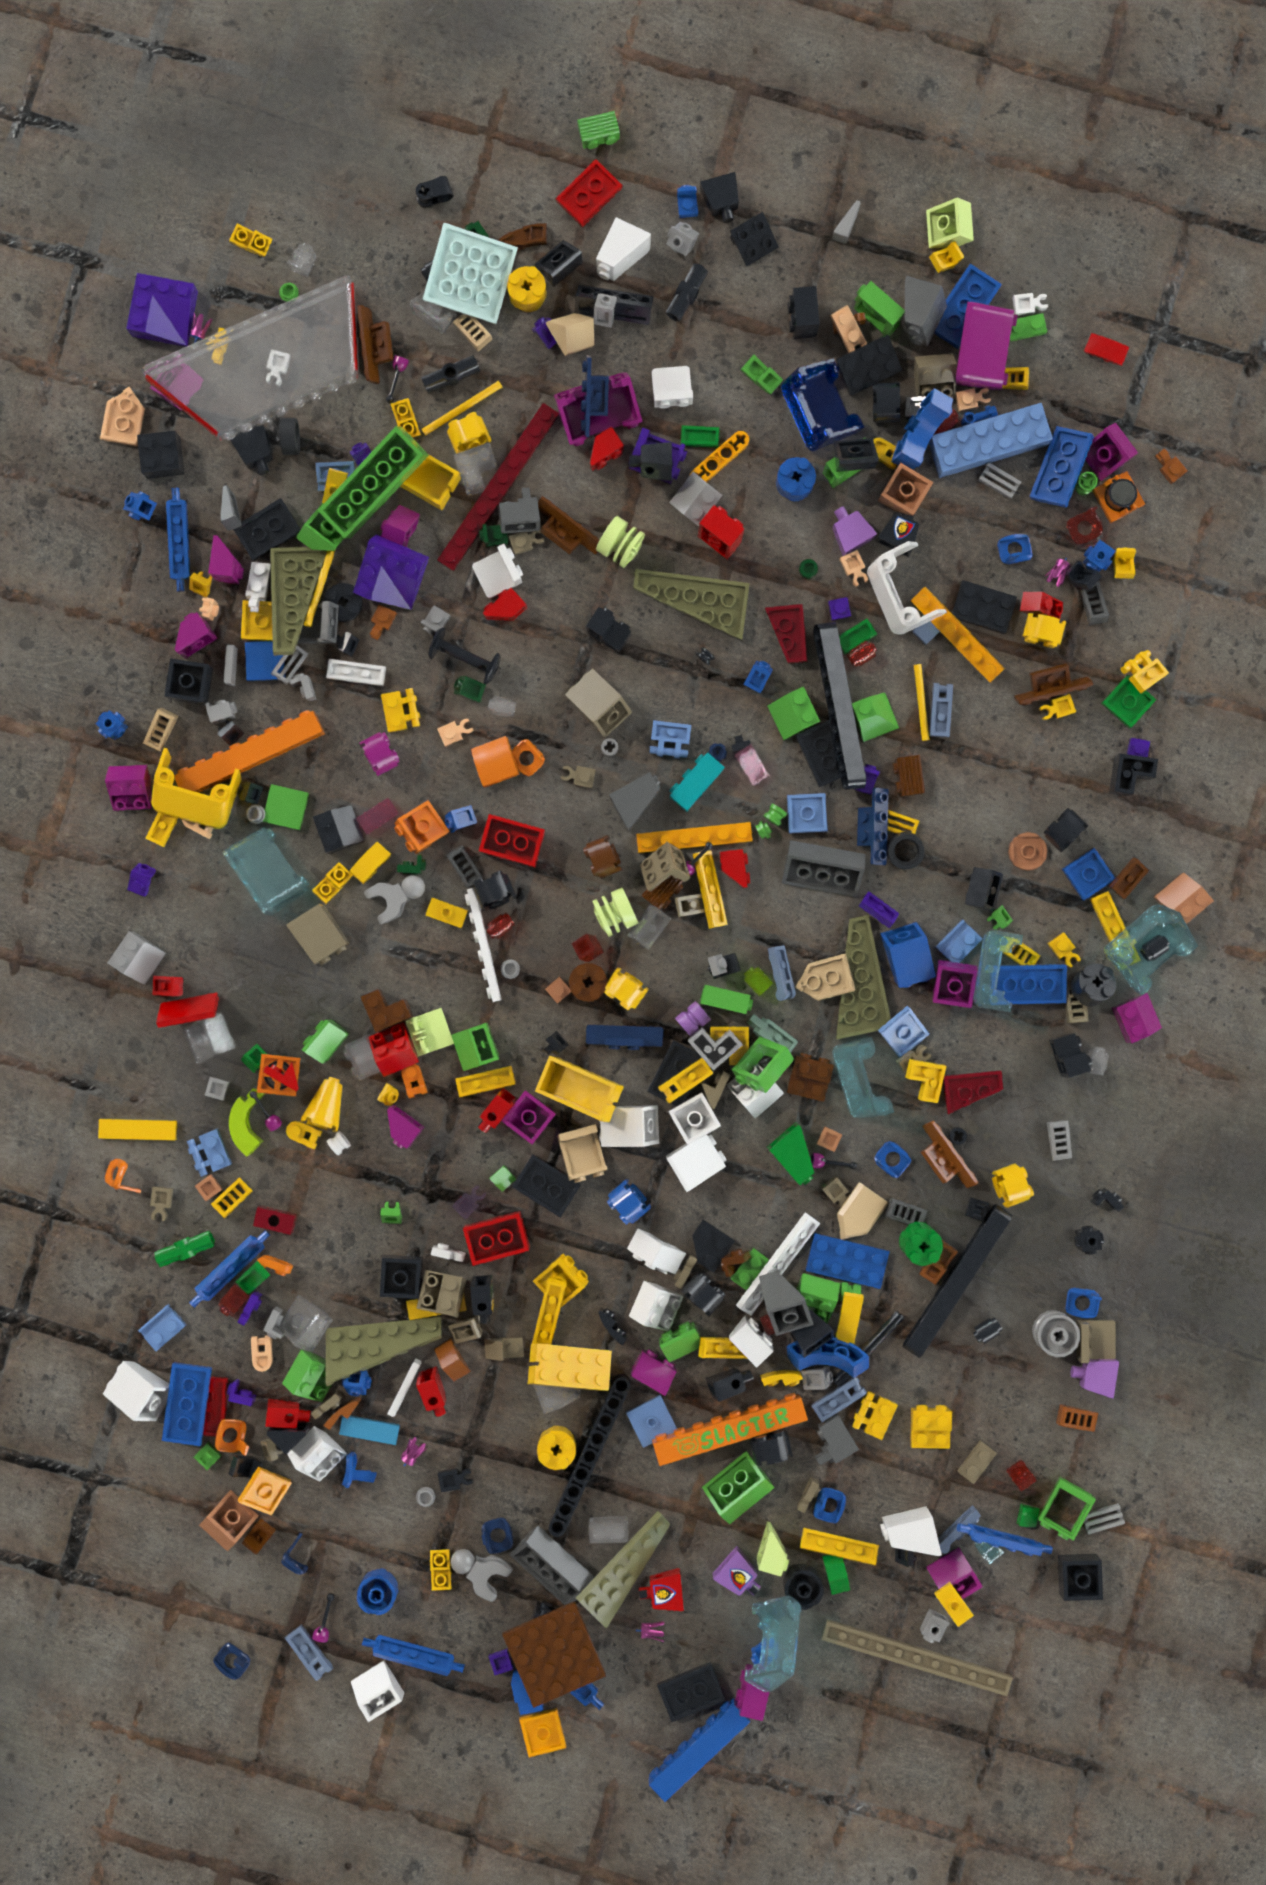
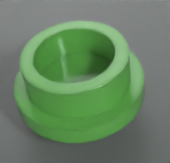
M285 283L281 286L279 294L283 301L290 303L298 298L299 291L293 283Z
M761 820L756 825V829L762 839L770 838L772 829L768 822L764 823Z

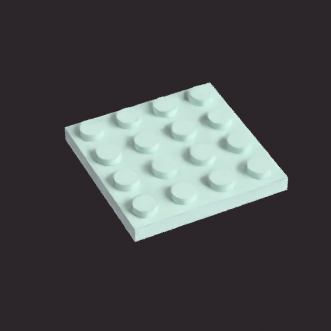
M443 223L423 301L496 324L518 247Z

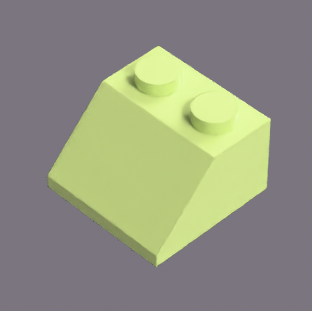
M957 197L926 210L929 248H946L954 241H956L958 246L974 241L970 202Z
M767 1521L756 1558L758 1569L782 1576L783 1571L787 1570L789 1560L773 1525Z

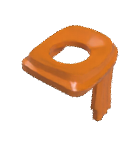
M528 739L522 740L511 751L516 760L518 770L525 776H532L544 764L545 758L543 754ZM524 751H530L534 755L533 763L528 766L521 764L519 760L520 754Z
M121 1159L112 1160L106 1171L105 1182L114 1189L141 1193V1190L138 1188L121 1185L123 1176L128 1168V1163ZM118 1167L116 1177L113 1180L114 1169Z
M236 1419L221 1420L215 1439L216 1449L231 1453L240 1451L246 1456L249 1449L247 1443L244 1442L247 1429L246 1423ZM228 1428H234L237 1432L236 1439L232 1442H225L223 1440V1433Z

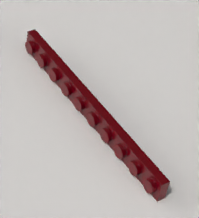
M542 403L437 559L439 563L451 571H455L480 534L479 530L483 529L482 524L488 522L558 418L559 413Z

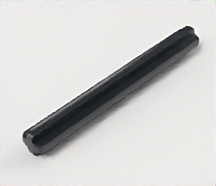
M896 1311L867 1341L861 1350L870 1356L904 1320V1317ZM841 1369L833 1378V1382L841 1387L851 1375Z

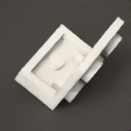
M688 366L655 368L652 370L655 408L685 407L693 404V390H691L690 369Z
M505 544L497 547L498 552L474 563L472 566L488 598L499 595L504 589L509 590L522 583L520 576L523 573L519 565H514L512 561L515 558L510 547L506 549Z

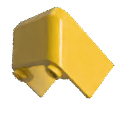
M164 748L154 775L151 800L154 810L214 829L225 827L242 780L239 769L235 768L230 786L218 784L212 788L210 796L173 786L175 777L173 772L168 769L172 758L168 749Z

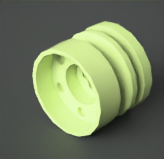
M616 516L600 538L596 551L605 557H608L614 551L613 562H618L622 557L619 566L625 568L640 550L645 533L640 531L635 536L636 527H633L627 533L628 522Z
M623 888L611 892V902H608L606 897L602 896L601 898L605 904L603 906L599 905L597 899L593 900L594 913L601 928L608 934V937L613 935L610 929L612 926L615 927L617 933L620 932L618 924L620 922L627 929L639 924Z

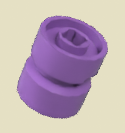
M696 1001L687 1007V1012H681L675 1017L690 1037L699 1030V1025L704 1026L711 1020Z

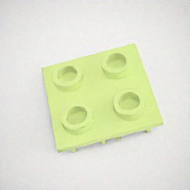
M442 1008L405 1020L418 1057L454 1044Z

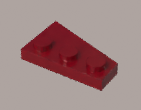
M803 604L766 607L765 610L788 664L807 662Z
M1002 1070L946 1075L943 1079L947 1114L1003 1090Z

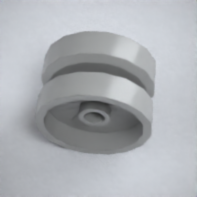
M1057 1310L1046 1311L1040 1314L1034 1321L1032 1327L1033 1338L1036 1344L1048 1355L1065 1357L1073 1353L1078 1347L1080 1330L1077 1324L1063 1312Z

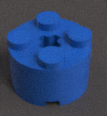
M795 457L786 460L780 466L776 478V487L779 494L790 501L805 499L811 493L815 484V469L806 458ZM793 477L799 478V482H796Z
M625 1179L608 1194L609 1199L607 1200L608 1205L621 1214L619 1217L626 1225L629 1222L635 1223L651 1209L650 1204L648 1206L645 1204L647 1199L635 1184L629 1185L628 1179Z
M383 1568L368 1572L363 1577L357 1591V1602L360 1608L368 1614L382 1615L392 1608L399 1591L396 1578Z

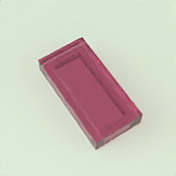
M751 744L735 755L753 786L769 776Z
M386 798L356 819L368 835L399 813L390 799Z

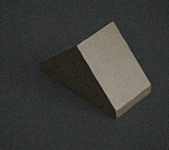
M475 1315L448 1326L455 1344L478 1339L483 1333L478 1318Z

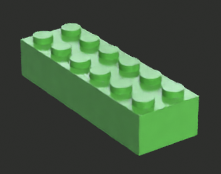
M395 426L318 511L344 539L352 538L429 455L403 427Z

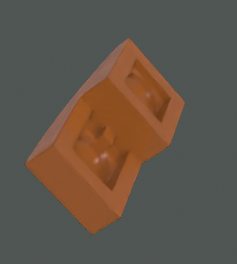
M943 1241V1250L939 1261L923 1266L919 1274L936 1285L946 1272V1267L958 1253L957 1250Z
M354 1398L342 1405L329 1417L323 1426L330 1430L340 1415L348 1419L361 1401V1398Z

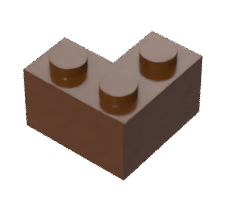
M381 989L361 996L375 1032L414 1017L406 999L388 1006Z

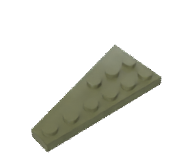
M309 547L270 548L274 656L294 655L327 550H311Z
M636 569L634 590L740 641L743 639L750 583Z
M869 915L849 919L845 954L850 966L855 991L840 995L836 1040L878 1031L891 1020Z
M441 1317L326 1328V1386H330L333 1382L342 1378L351 1377L350 1375L356 1372L365 1371L389 1361L394 1356L403 1355L415 1347H422L442 1338Z
M659 1511L653 1515L576 1597L606 1629L671 1525Z

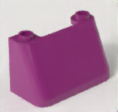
M976 302L967 303L956 372V385L1002 390L1003 385H1007L1008 374L1005 373L1012 326L1016 327L1018 314H1014L1015 310Z
M626 372L609 376L608 416H590L589 436L603 432L611 426L615 428L623 425L627 426L628 429L639 426L638 423L643 422L631 378ZM580 385L554 395L569 445L573 444V446L582 445L584 440L587 439L580 428L581 420H584V412H581V400H585V392H582Z

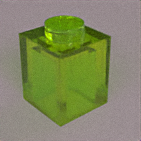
M758 966L755 969L750 967L744 973L746 976L743 979L744 982L757 996L763 994L774 984Z

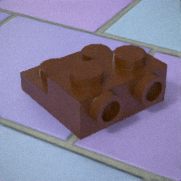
M800 1053V1056L795 1055L786 1092L824 1102L834 1065L830 1064L829 1059L819 1057V1061L811 1059L812 1055Z

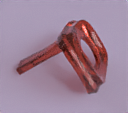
M1097 506L1089 508L1088 511L1078 514L1067 521L1068 531L1076 544L1089 542L1103 533L1102 524L1097 513H1095L1098 509ZM1081 521H1088L1092 525V531L1089 535H1082L1078 532V524Z

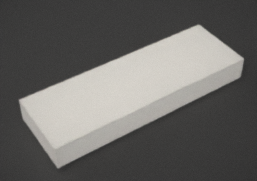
M329 659L326 678L384 686L386 667Z
M415 1358L388 1415L392 1417L396 1415L422 1363L420 1360Z

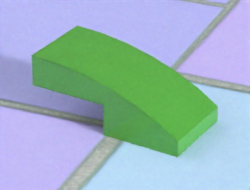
M752 355L740 369L751 381L769 395L783 381L771 367L767 368L755 355Z

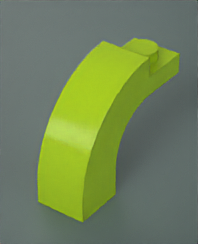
M250 1092L246 1095L248 1099L241 1096L235 1101L229 1116V1131L232 1140L246 1157L250 1156L263 1142L251 1129L249 1123L250 1112L257 1104L255 1099L250 1097ZM257 1093V1097L259 1098V1100L266 1093Z

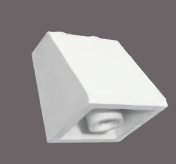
M616 217L596 258L598 275L605 280H616L649 252L651 233Z
M658 1105L616 1106L610 1122L599 1120L601 1124V1131L599 1133L601 1147H645L659 1144Z
M711 1134L705 1135L688 1145L684 1144L666 1155L669 1164L686 1192L726 1167L724 1162L727 1160L722 1151L717 1152L714 1145L717 1143Z
M123 1361L118 1366L112 1380L108 1382L103 1395L133 1421H156L167 1404L169 1383L136 1362Z
M927 1506L882 1517L883 1524H880L881 1532L885 1542L889 1541L891 1547L935 1556L942 1555L933 1517Z

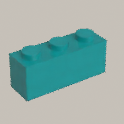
M708 752L705 756L701 754L694 762L697 765L692 770L689 768L682 775L684 780L680 784L676 782L669 790L671 792L669 798L685 812L693 806L725 768Z

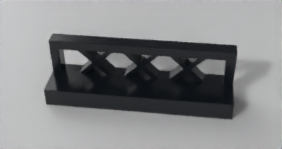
M585 285L578 286L575 298V314L594 316V306L600 293L617 297L614 308V320L650 324L654 296Z

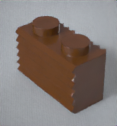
M920 755L896 758L895 763L892 764L894 775L897 774L898 782H895L896 793H900V797L924 794L925 787Z
M670 875L651 892L646 889L642 897L657 910L661 908L665 910L672 902L669 898L673 893L677 895L684 887L682 885L683 881Z

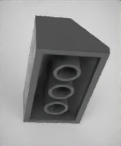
M790 840L782 884L857 897L865 870L866 854Z
M539 1526L532 1529L509 1554L563 1605L576 1601V1597L595 1578L587 1568L577 1562L573 1555L566 1552L560 1543L554 1541Z

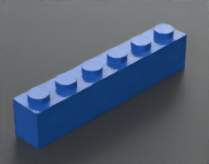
M734 1698L724 1702L716 1715L712 1714L709 1716L702 1728L698 1727L688 1741H683L673 1755L669 1754L659 1768L656 1767L650 1772L649 1786L664 1802L750 1723V1718L740 1716L739 1708H736L737 1701Z

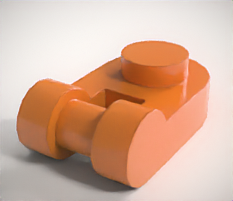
M418 1064L402 1069L401 1073L409 1099L420 1093L422 1095L428 1093L421 1068ZM418 1080L419 1086L412 1087L411 1082Z
M263 1255L257 1260L264 1268L274 1269L276 1274L286 1276V1273L290 1274L293 1268L292 1264L270 1255Z

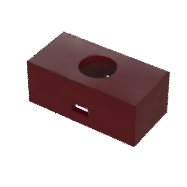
M260 1205L257 1207L253 1226L291 1235L294 1231L297 1214ZM272 1215H276L280 1220L279 1224L275 1227L271 1226L268 1222L269 1217Z

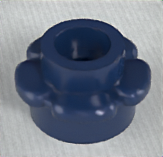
M714 743L710 746L708 753L718 762L727 756L726 747L723 744Z

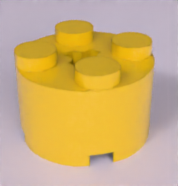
M524 266L516 269L509 275L507 288L512 305L523 312L538 310L543 305L547 295L545 279L536 267Z
M471 412L465 418L452 420L448 423L447 434L458 456H461L460 453H464L465 456L476 454L485 448L484 444L487 441L489 444L491 442L482 417L478 416L476 412Z
M1028 613L1023 632L1024 642L1036 644L1040 641L1044 642L1043 646L1057 647V645L1061 644L1066 621L1059 623L1060 619L1041 614H1038V617H1033V613Z
M617 967L607 981L604 993L612 999L616 997L620 1000V1005L625 1009H636L649 989L647 987L643 989L641 981L628 972L621 973V968Z
M1014 1163L992 1172L995 1175L992 1178L994 1189L998 1198L1003 1197L1005 1202L1002 1204L1006 1208L1027 1201L1031 1196H1034L1032 1187L1027 1183L1026 1178L1028 1175L1024 1167H1019Z
M553 1426L545 1430L539 1438L537 1446L538 1459L549 1469H566L574 1460L576 1440L568 1428ZM556 1445H559L558 1451L554 1450Z

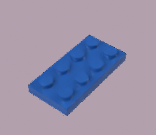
M969 264L947 297V308L934 334L959 350L967 303L976 302L989 305L1002 284L972 264Z
M1056 426L1052 437L1053 440L1049 444L1029 497L1031 500L1067 508L1094 436L1091 433Z
M1067 965L989 966V1004L1067 1003Z
M814 1233L805 1270L881 1289L890 1251Z
M172 1363L162 1441L195 1446L202 1445L212 1367Z

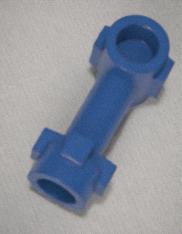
M989 405L985 407V411L976 414L966 412L960 422L962 426L986 418L998 416L995 406L990 407Z

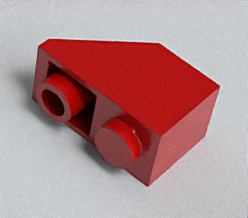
M612 426L595 437L590 460V469L592 471L602 469L607 465V461L612 458L615 460L623 454L624 445Z
M512 588L509 590L504 589L498 595V600L494 603L490 602L485 606L483 615L487 620L514 621L527 609V604Z
M1023 592L1020 611L1027 615L1028 613H1033V617H1038V614L1060 619L1063 612V602L1044 592Z
M743 849L720 852L721 872L741 888H747V884L751 883L750 873L746 872L745 865L748 864L747 853H743Z

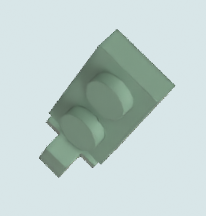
M753 1014L746 1022L754 1029L753 1032L758 1037H763L788 1048L790 1053L798 1043L796 1039L770 1019H760Z

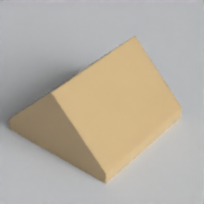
M573 313L546 322L547 327L565 356L594 346V318Z

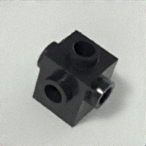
M1082 1226L1081 1229L1075 1230L1074 1242L1078 1250L1085 1252L1087 1255L1096 1254V1250H1102L1101 1244H1104V1237L1100 1230L1093 1228V1226ZM1092 1238V1243L1089 1244L1088 1240Z

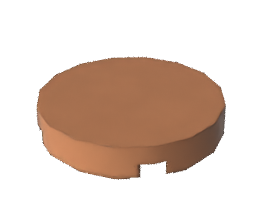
M1030 832L1016 836L1010 843L1008 850L1009 858L1013 865L1020 870L1026 871L1040 867L1046 860L1048 852L1044 840L1037 834Z

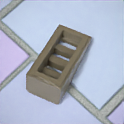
M1067 984V1003H1065L1067 1023L1089 1022L1087 1006L1079 1003L1080 1001H1071L1070 998L1074 996L1069 992L1071 984ZM1071 1005H1080L1081 1008L1072 1009ZM1081 1012V1016L1073 1017V1013Z

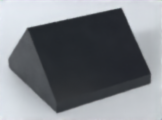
M563 240L536 262L535 266L550 284L555 287L583 263L582 252Z
M873 438L834 441L836 472L875 469L878 463V455Z
M297 1423V1428L270 1427L267 1430V1436L287 1455L312 1428V1423Z

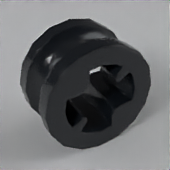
M704 647L701 648L700 653H696V656L708 666L710 665V660L715 659Z
M959 1127L953 1128L949 1133L950 1141L956 1145L963 1144L967 1139L966 1131ZM955 1131H958V1133H960L961 1131L963 1133V1135H961V1141H958L957 1139L955 1141L953 1139V1137L955 1136Z

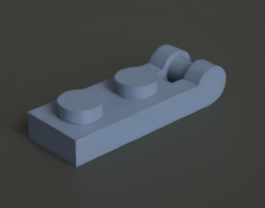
M933 683L929 736L950 737L953 684H946L944 686L939 683ZM939 693H945L946 697L939 698Z
M785 945L768 948L773 978L777 986L775 996L779 1001L793 999L796 992Z
M851 1377L841 1387H837L812 1403L811 1406L821 1422L863 1397L867 1392L864 1387L860 1386L858 1377ZM853 1387L855 1392L850 1395L848 1389Z
M973 1505L938 1537L941 1553H948L950 1545L955 1540H959L964 1536L965 1533L957 1531L958 1523L968 1525V1523L976 1525L981 1515Z
M302 1624L286 1635V1641L316 1681L322 1677V1674L328 1673L333 1669L332 1663L324 1656ZM318 1662L321 1664L319 1668L315 1666Z

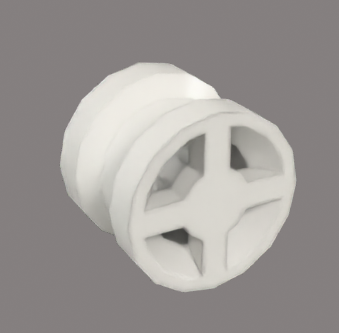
M340 1131L336 1133L334 1138L327 1140L328 1145L337 1155H340L344 1148L351 1146L348 1139Z

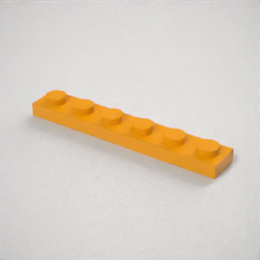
M926 586L911 600L924 615L937 609H946L947 613L931 620L932 624L989 682H992L1005 669Z
M751 822L636 834L638 853L655 852L666 842H669L678 849L704 847L708 842L712 843L713 846L752 842Z

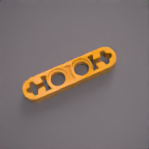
M744 431L734 433L693 469L692 472L699 476L703 473L701 469L703 468L705 474L701 478L708 482L747 448L749 444L748 434ZM737 437L740 439L744 437V444L739 443L734 449L732 445L736 444ZM723 449H730L732 455L729 458H724L721 455ZM715 461L718 467L715 470H709L707 463Z

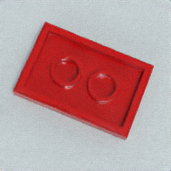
M595 159L555 199L583 228L623 188V185Z
M218 993L161 1003L156 1020L157 1027L161 1028L214 1018L219 1000Z
M211 1377L203 1436L216 1437L221 1420L226 1419L228 1378Z

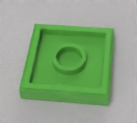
M271 784L263 822L301 830L309 793Z

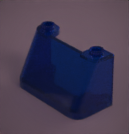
M834 358L799 367L782 383L783 395L802 438L810 451L819 450L834 443V441H839L858 433L864 428L862 419L854 413L848 416L835 387L834 381L838 378L839 368Z

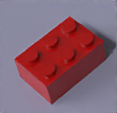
M713 505L699 523L697 537L728 560L742 542L745 528H743V524L738 519L730 518L724 508L721 506L717 508Z
M489 814L479 852L536 868L546 831L542 828Z
M521 1211L468 1224L463 1227L473 1266L523 1253L530 1249Z

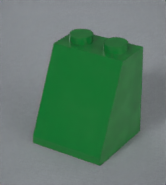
M795 1122L770 1143L767 1148L799 1185L802 1183L806 1185L813 1179L814 1170L802 1129Z

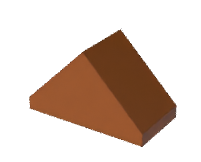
M451 1338L434 1348L442 1370L454 1382L471 1372Z

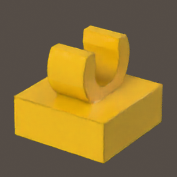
M202 571L198 574L193 573L190 576L189 590L206 598L210 594L212 577L204 578Z

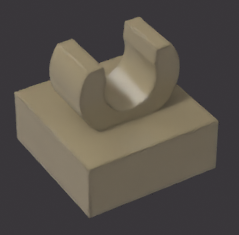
M271 1439L260 1441L265 1460L274 1461L278 1459L277 1454L284 1453L281 1449H276V1444Z

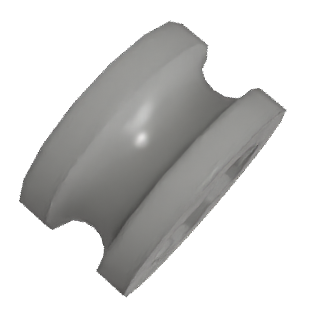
M612 738L605 739L601 745L603 754L614 756L618 752V743ZM609 742L615 745L612 752L605 751L604 749Z

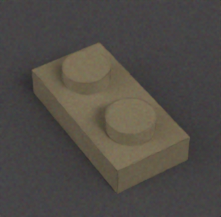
M980 1440L957 1471L974 1484L997 1453Z

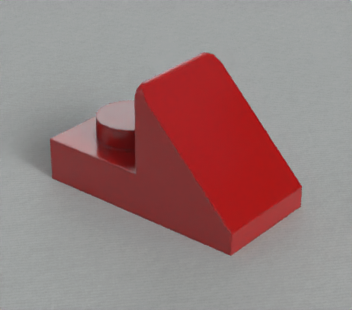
M153 976L152 995L182 996L183 977Z
M291 1062L284 1075L281 1074L282 1069L272 1064L269 1067L266 1065L263 1073L296 1092L299 1090L293 1062Z

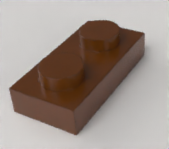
M1133 857L1109 887L1121 899L1125 900L1149 870L1137 858Z

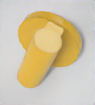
M386 1083L377 1100L387 1106L392 1105L398 1099V1090L391 1084Z

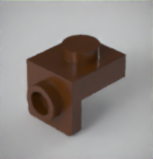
M735 1249L722 1258L721 1267L726 1277H730L736 1272L734 1264L745 1263L751 1258L749 1250Z
M260 1518L242 1544L257 1555L276 1530Z

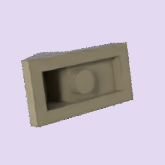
M701 894L675 898L678 917L705 913Z
M722 1071L721 1074L717 1073L713 1082L716 1084L715 1088L701 1082L712 1109H715L731 1075L725 1071Z
M523 1336L484 1339L486 1359L504 1361V1358L524 1357Z

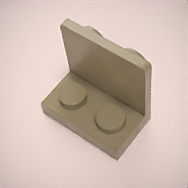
M669 842L659 847L640 864L646 888L650 892L670 875L684 882L690 878L683 851Z
M1076 1320L1080 1330V1341L1076 1348V1359L1078 1361L1089 1363V1359L1116 1358V1329L1114 1320Z

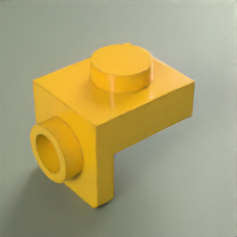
M954 241L947 248L932 253L929 258L936 271L941 273L954 268L964 258V255L956 241Z
M1135 548L1116 549L1112 560L1114 578L1134 579Z

